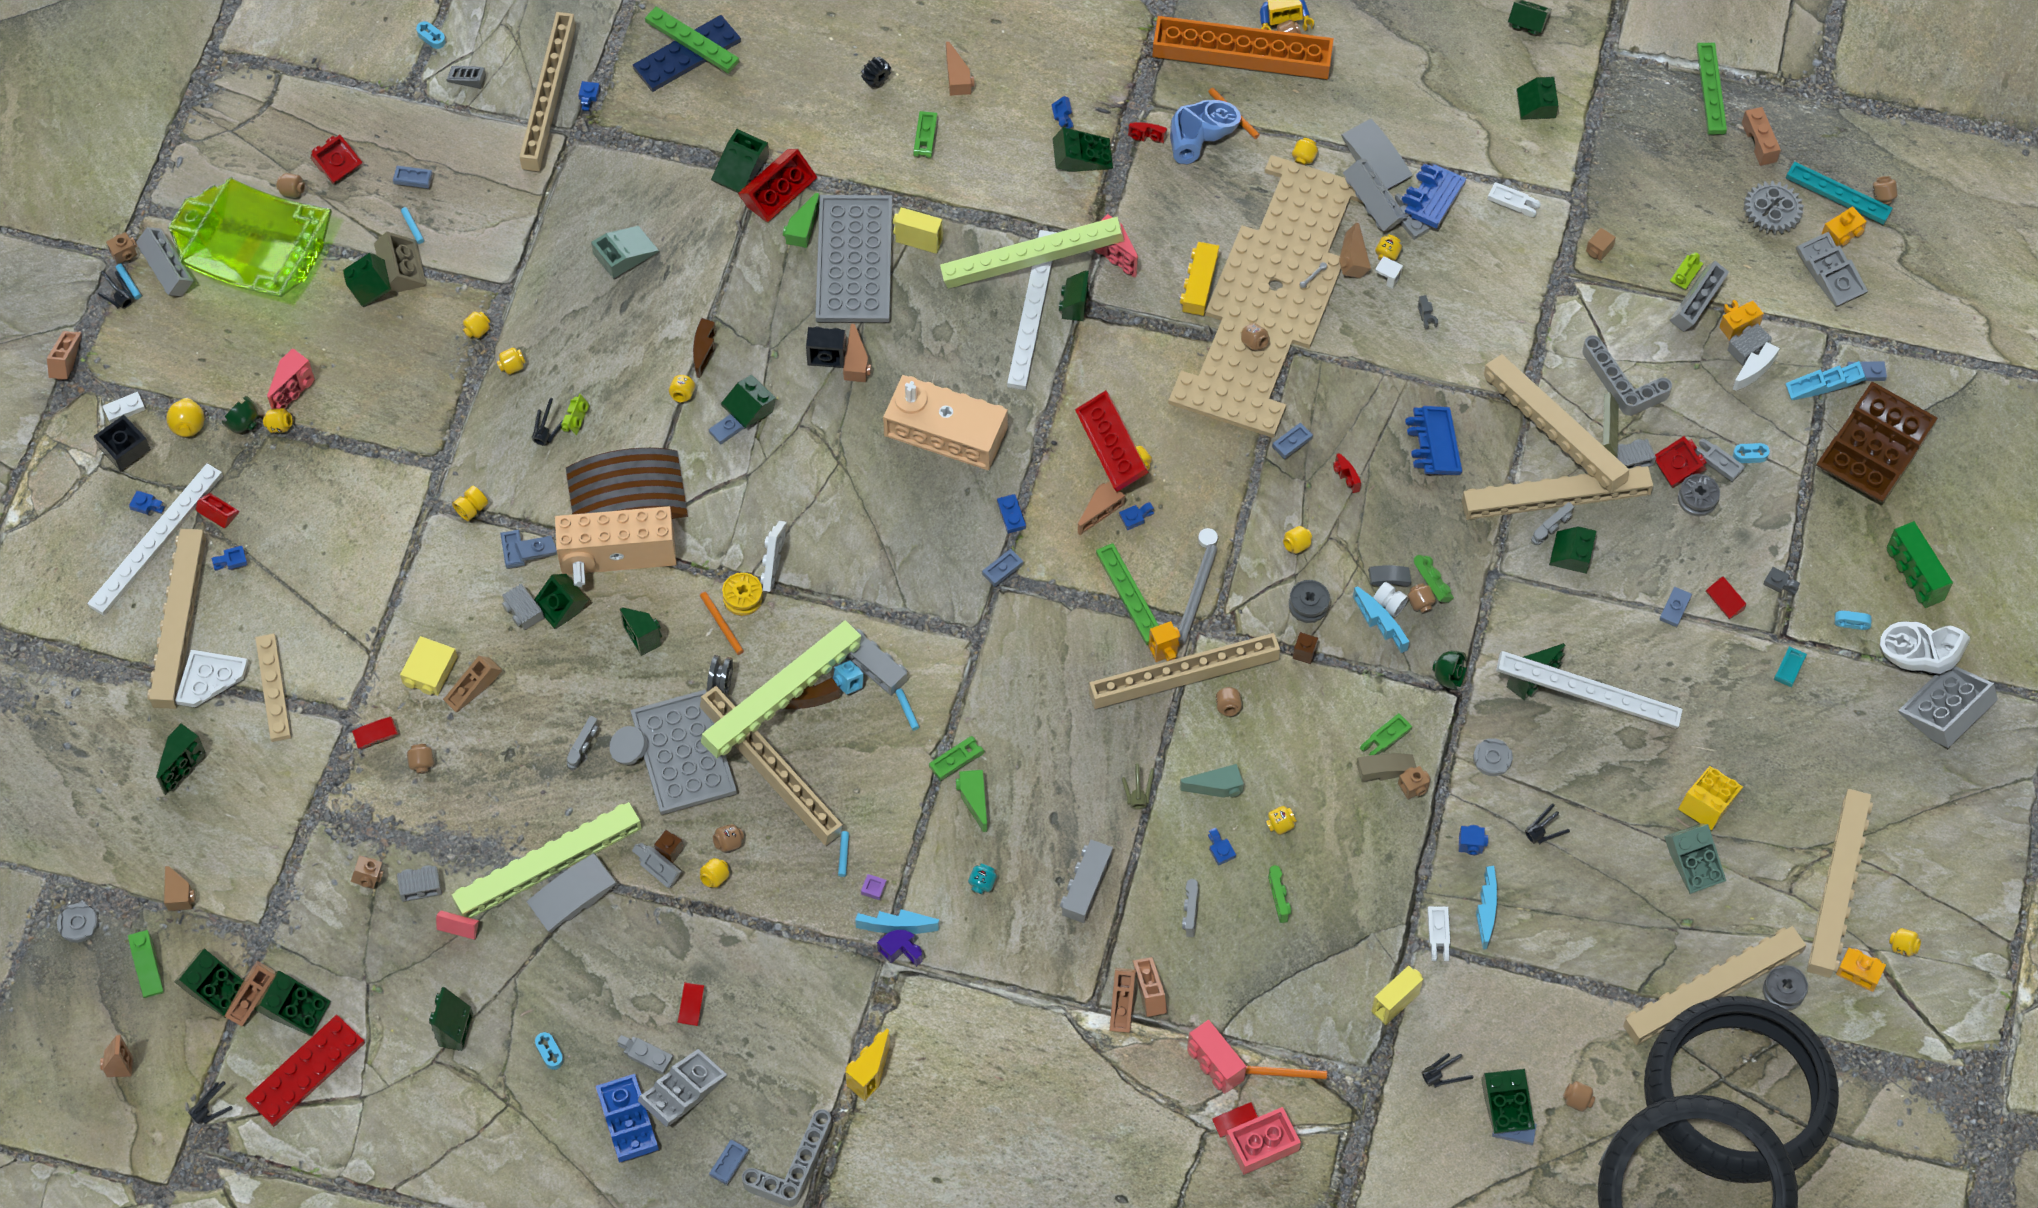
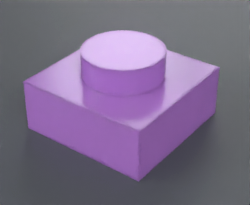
M867 874L861 889V895L880 900L887 883L886 880Z

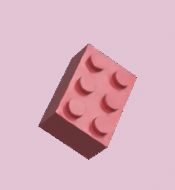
M1209 1019L1189 1033L1187 1051L1193 1059L1196 1058L1204 1074L1210 1075L1213 1079L1212 1083L1217 1090L1221 1089L1226 1094L1244 1081L1246 1065Z
M1283 1107L1227 1130L1226 1141L1243 1175L1298 1152L1301 1145Z

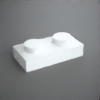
M138 392L103 406L110 424L123 414L129 417L146 410Z

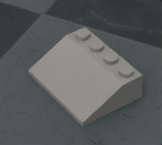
M1955 666L1941 674H1936L1898 711L1899 714L1932 741L1949 748L1998 698L1994 683Z

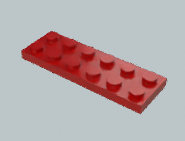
M1107 390L1075 409L1116 492L1149 473Z
M335 1015L245 1099L269 1124L275 1127L365 1044V1041L338 1015Z

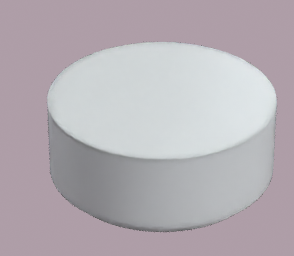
M1206 528L1199 533L1198 541L1202 547L1207 548L1208 544L1216 545L1218 536L1213 529Z

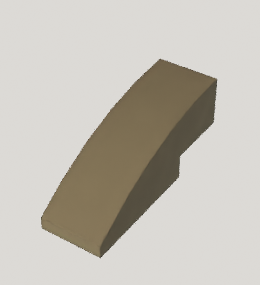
M1401 753L1358 757L1356 764L1361 782L1377 778L1380 781L1397 778L1408 768H1416L1413 754Z

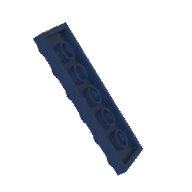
M722 15L694 29L726 50L741 42V37ZM673 41L634 63L633 69L648 88L654 92L707 62V60L677 41Z

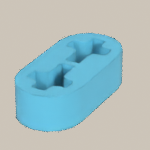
M426 21L420 22L417 25L416 30L420 39L434 49L444 47L446 43L445 36L439 29Z
M1762 443L1739 444L1734 449L1733 458L1740 463H1761L1767 460L1770 450L1767 445Z
M1838 611L1835 613V625L1839 627L1859 630L1871 628L1872 617L1869 614L1851 611Z
M546 1032L537 1035L535 1044L544 1063L549 1069H559L563 1064V1057L553 1037ZM545 1039V1041H548V1049L541 1043V1040ZM550 1053H552L553 1056H554L555 1058H557V1062H556V1063H554L553 1061H551V1058H550V1055H549Z

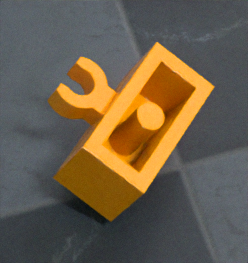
M1852 206L1825 223L1822 234L1829 232L1836 246H1845L1855 236L1859 237L1864 233L1867 221Z
M1735 300L1731 304L1733 308L1728 307L1727 304L1724 305L1723 310L1726 314L1722 316L1719 328L1729 341L1735 335L1740 336L1748 326L1753 327L1757 323L1760 326L1764 313L1754 300L1739 307L1738 302Z
M1171 621L1150 628L1148 647L1155 662L1164 659L1170 661L1176 658L1178 647L1180 646L1178 641L1180 632L1177 627L1173 626Z
M1848 947L1836 975L1873 992L1886 964L1877 958H1871L1863 954L1858 949Z

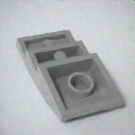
M1372 119L1341 134L1356 161L1367 159L1387 189L1412 176L1411 171L1398 151Z
M1829 232L1796 247L1809 272L1836 307L1868 292L1852 260H1847L1840 245H1835Z
M593 853L556 877L526 902L547 931L552 933L565 920L570 921L584 908H590L617 882L597 855Z
M697 1049L673 1065L669 1073L658 1079L651 1089L639 1096L638 1102L663 1125L668 1127L714 1090L727 1077V1074Z

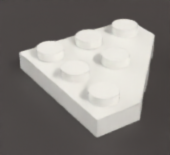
M779 521L776 526H773L769 536H766L764 547L767 548V554L764 555L762 563L765 566V573H762L760 583L763 584V591L770 592L774 587L775 578H772V576H775L776 570H778L781 557L778 552H781L785 541L787 522Z
M191 650L175 699L176 704L197 707L244 679L249 663L248 659Z

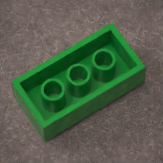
M1915 521L1895 528L1888 542L1887 552L1895 560L1898 570L1904 574L1908 586L1914 590L1918 602L1922 603L1924 608H1928L1945 601L1953 581Z

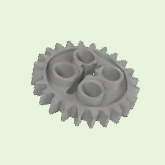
M1764 181L1763 186L1758 183L1756 188H1751V192H1748L1745 198L1743 210H1746L1745 216H1749L1748 222L1754 221L1753 227L1759 225V231L1765 228L1767 234L1770 230L1773 231V234H1776L1777 230L1783 234L1784 229L1789 232L1791 227L1795 228L1796 224L1800 222L1803 214L1804 205L1801 204L1802 199H1798L1799 193L1793 194L1794 188L1788 190V184L1782 187L1781 182L1775 185L1774 181H1771V184L1768 185Z

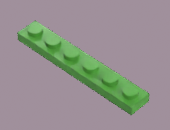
M655 7L645 17L646 23L728 74L739 63L737 56L658 7Z
M1715 42L1697 43L1696 48L1708 134H1726L1727 127Z
M1114 543L1097 549V557L1146 645H1149L1150 628L1159 626Z

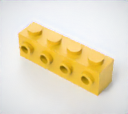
M1198 242L1197 247L1192 249L1191 259H1193V263H1189L1187 274H1190V276L1185 278L1183 289H1186L1185 294L1182 293L1180 298V304H1183L1182 312L1204 316L1218 260L1219 245Z

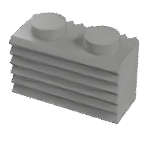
M1757 323L1753 327H1746L1739 337L1737 335L1732 337L1727 351L1744 365L1750 354H1760L1765 343H1771L1772 337Z
M1637 439L1627 445L1619 444L1618 456H1615L1628 469L1636 466L1650 467L1655 464L1656 460L1648 439Z
M522 584L502 595L504 601L502 605L505 611L513 614L512 619L518 627L521 625L523 630L544 619L542 610Z
M427 865L418 870L406 869L397 874L402 902L442 894L437 866Z

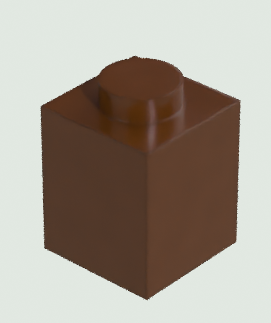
M1300 632L1292 659L1311 664L1317 649L1318 637Z
M667 830L663 832L654 844L655 850L672 864L684 850L682 839Z

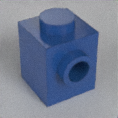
M1478 825L1461 826L1458 852H1465L1470 855L1482 854L1484 847L1488 846V835H1485V828Z

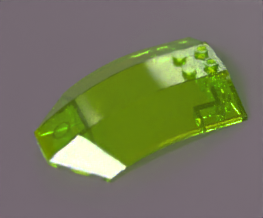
M230 177L220 186L216 187V185H213L203 190L202 194L194 198L192 196L185 198L168 226L175 248L178 251L180 262L183 265L232 286L283 297L305 281L321 254L332 210L283 199L247 186Z

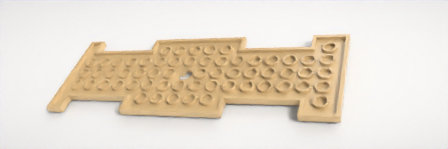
M1271 155L1265 168V173L1280 177L1273 198L1259 230L1241 225L1205 312V316L1221 320L1199 376L1181 371L1168 404L1274 438L1285 412L1286 404L1271 400V394L1292 343L1308 349L1311 347L1341 272L1340 256L1329 253L1349 201L1363 202L1357 198L1356 191L1346 182L1344 177ZM1324 262L1327 264V269L1321 270L1307 283L1305 288L1300 287V282L1305 281L1320 267V263ZM1277 280L1282 283L1283 287L1274 291L1270 289L1269 283ZM1256 323L1267 330L1269 341L1263 349L1252 350L1243 344L1241 332L1245 326Z

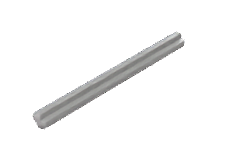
M1212 544L1207 545L1179 627L1180 638L1178 641L1181 644L1186 643L1217 552V547Z

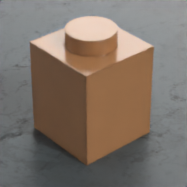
M1600 228L1588 241L1586 252L1591 257L1601 261L1614 247L1616 237Z

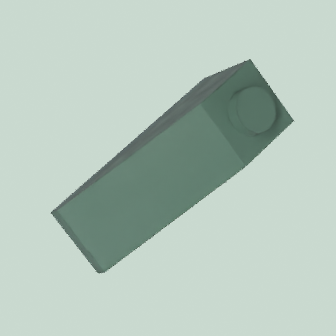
M1237 764L1180 779V790L1223 798L1229 796L1236 797L1243 793L1244 783Z

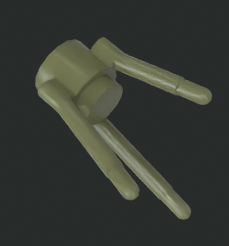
M1136 763V790L1130 794L1125 777H1122V782L1127 796V804L1131 805L1132 809H1144L1146 804H1149L1154 768L1150 770L1144 794V791L1140 790L1139 764Z

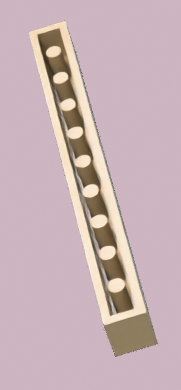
M556 12L520 153L521 167L524 170L540 172L576 28L574 14Z
M1503 354L1485 365V379L1492 383L1501 394H1504L1514 406H1517L1526 417H1529L1539 429H1542L1551 440L1555 441L1564 452H1567L1577 464L1586 469L1589 475L1598 480L1602 487L1612 492L1628 481L1630 470Z
M1636 466L1629 469L1628 481L1612 492L1602 487L1593 476L1579 474L1572 477L1562 476L1558 479H1542L1536 482L1525 481L1521 484H1505L1499 487L1488 486L1477 490L1468 489L1463 491L1461 501L1466 520L1559 508L1568 502L1572 505H1581L1651 495L1653 483L1648 466Z
M180 529L179 536H176L175 539L177 549L172 555L174 565L173 569H170L169 572L171 582L170 586H167L166 596L168 598L167 603L163 605V614L165 615L164 620L160 622V631L162 632L161 637L157 639L158 654L154 655L155 670L151 672L152 687L148 689L147 694L153 708H177L175 699L182 680L206 544L203 530Z
M1271 633L1089 682V695L1094 709L1279 660L1280 647L1275 634Z
M717 686L701 696L700 708L714 724L735 708ZM757 730L755 732L751 731L746 735L744 741L734 745L825 846L841 835L842 824Z
M1848 789L1844 796L1806 972L1830 978L1832 973L1838 970L1840 960H1836L1837 954H1841L1843 942H1840L1841 936H1845L1847 929L1844 921L1845 918H1849L1851 907L1848 906L1849 900L1852 901L1855 889L1851 888L1852 884L1857 881L1858 872L1855 871L1856 865L1859 866L1862 859V854H1859L1860 848L1863 849L1866 837H1863V832L1867 831L1869 820L1866 819L1867 813L1870 814L1873 803L1870 802L1871 794Z
M1793 926L1788 929L1784 927L1777 931L1772 938L1766 937L1762 939L1759 945L1754 948L1749 946L1742 952L1743 954L1731 956L1726 960L1725 964L1721 966L1719 964L1715 965L1709 970V973L1697 975L1692 980L1693 982L1681 984L1676 988L1675 992L1663 994L1657 1002L1647 1003L1642 1007L1641 1011L1629 1013L1625 1017L1623 1027L1637 1046L1661 1033L1672 1019L1687 1008L1705 1000L1729 995L1770 972L1775 967L1802 954L1806 944Z

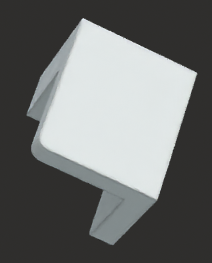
M1383 256L1375 272L1387 277L1386 286L1393 289L1401 277L1403 265Z

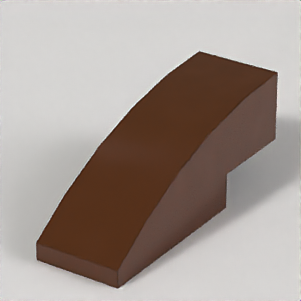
M701 318L698 324L693 344L696 377L698 378L701 377L715 350L713 339L716 334L715 322Z
M831 677L817 685L807 686L803 693L797 698H792L784 709H804L830 703L840 698V689Z

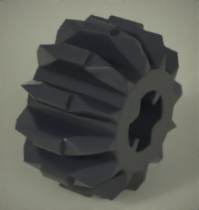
M880 56L877 58L873 57L871 61L868 60V63L864 65V69L861 70V77L872 88L875 86L879 87L881 83L884 84V81L889 79L888 76L892 73L890 71L891 66Z

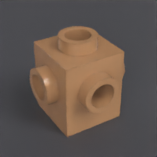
M126 232L106 241L109 252L117 265L137 255L135 250L137 244L133 237H128Z
M1421 766L1411 767L1399 776L1398 785L1407 799L1416 795L1421 796L1428 791L1430 776L1426 771H1423Z
M359 855L351 882L374 889L375 883L381 881L384 872L380 870L382 862Z

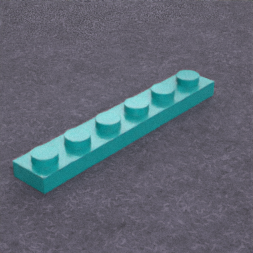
M1795 161L1786 175V179L1847 208L1853 206L1858 213L1883 225L1892 212V207Z

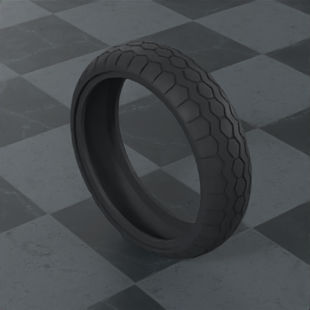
M1725 996L1705 1000L1678 1014L1661 1031L1649 1053L1644 1076V1092L1647 1107L1656 1102L1674 1097L1671 1085L1672 1060L1680 1048L1689 1040L1704 1032L1720 1028L1752 1030L1773 1039L1783 1046L1795 1058L1805 1074L1811 1095V1112L1808 1125L1799 1135L1783 1145L1789 1154L1794 1171L1812 1159L1824 1145L1832 1131L1839 1103L1836 1071L1826 1047L1816 1033L1804 1021L1787 1009L1769 1001L1747 996ZM1687 1119L1675 1121L1657 1129L1663 1141L1680 1159L1704 1174L1737 1183H1758L1771 1180L1767 1164L1759 1151H1740L1719 1145L1698 1132Z
M1709 1095L1671 1097L1656 1102L1633 1116L1619 1130L1610 1143L1603 1158L1598 1179L1599 1208H1623L1621 1196L1623 1176L1627 1163L1638 1145L1652 1132L1669 1123L1684 1119H1710L1737 1129L1759 1150L1767 1164L1772 1180V1208H1798V1187L1794 1167L1786 1148L1776 1133L1760 1117L1745 1107L1732 1101Z

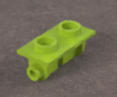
M1696 252L1690 256L1687 255L1670 279V282L1686 290L1704 264L1700 262V255Z
M581 394L571 399L567 413L571 415H565L561 423L563 431L568 432L572 430L575 435L578 434L589 407V403Z

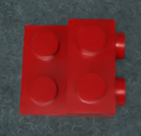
M340 134L337 137H330L325 145L322 147L319 145L311 151L310 159L321 172H324L332 184L362 165V161Z
M1685 436L1655 454V461L1673 488L1682 483L1687 477L1707 470L1704 466L1707 463L1702 454L1697 455L1695 452L1697 446L1692 439L1688 441Z

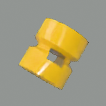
M471 486L464 492V497L459 496L452 503V506L464 520L470 521L477 515L476 510L481 511L488 505V500L477 487Z

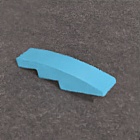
M1858 361L1843 368L1839 365L1824 372L1821 369L1787 382L1786 386L1791 400L1835 391L1867 379L1861 363Z
M1358 586L1354 587L1353 598L1369 627L1377 625L1385 640L1393 638L1400 653L1408 651L1409 640L1388 611Z
M1494 866L1486 867L1484 873L1486 885L1482 886L1480 891L1482 904L1478 905L1476 910L1483 949L1488 947L1497 906V883Z
M902 909L899 916L879 911L877 918L858 913L855 919L856 928L880 933L906 930L912 934L939 930V919Z

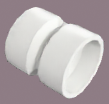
M1384 582L1373 598L1382 607H1385L1390 615L1396 617L1405 607L1409 597L1400 591L1395 592V587Z

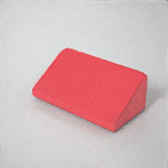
M440 911L436 915L437 930L476 939L479 920L445 911Z

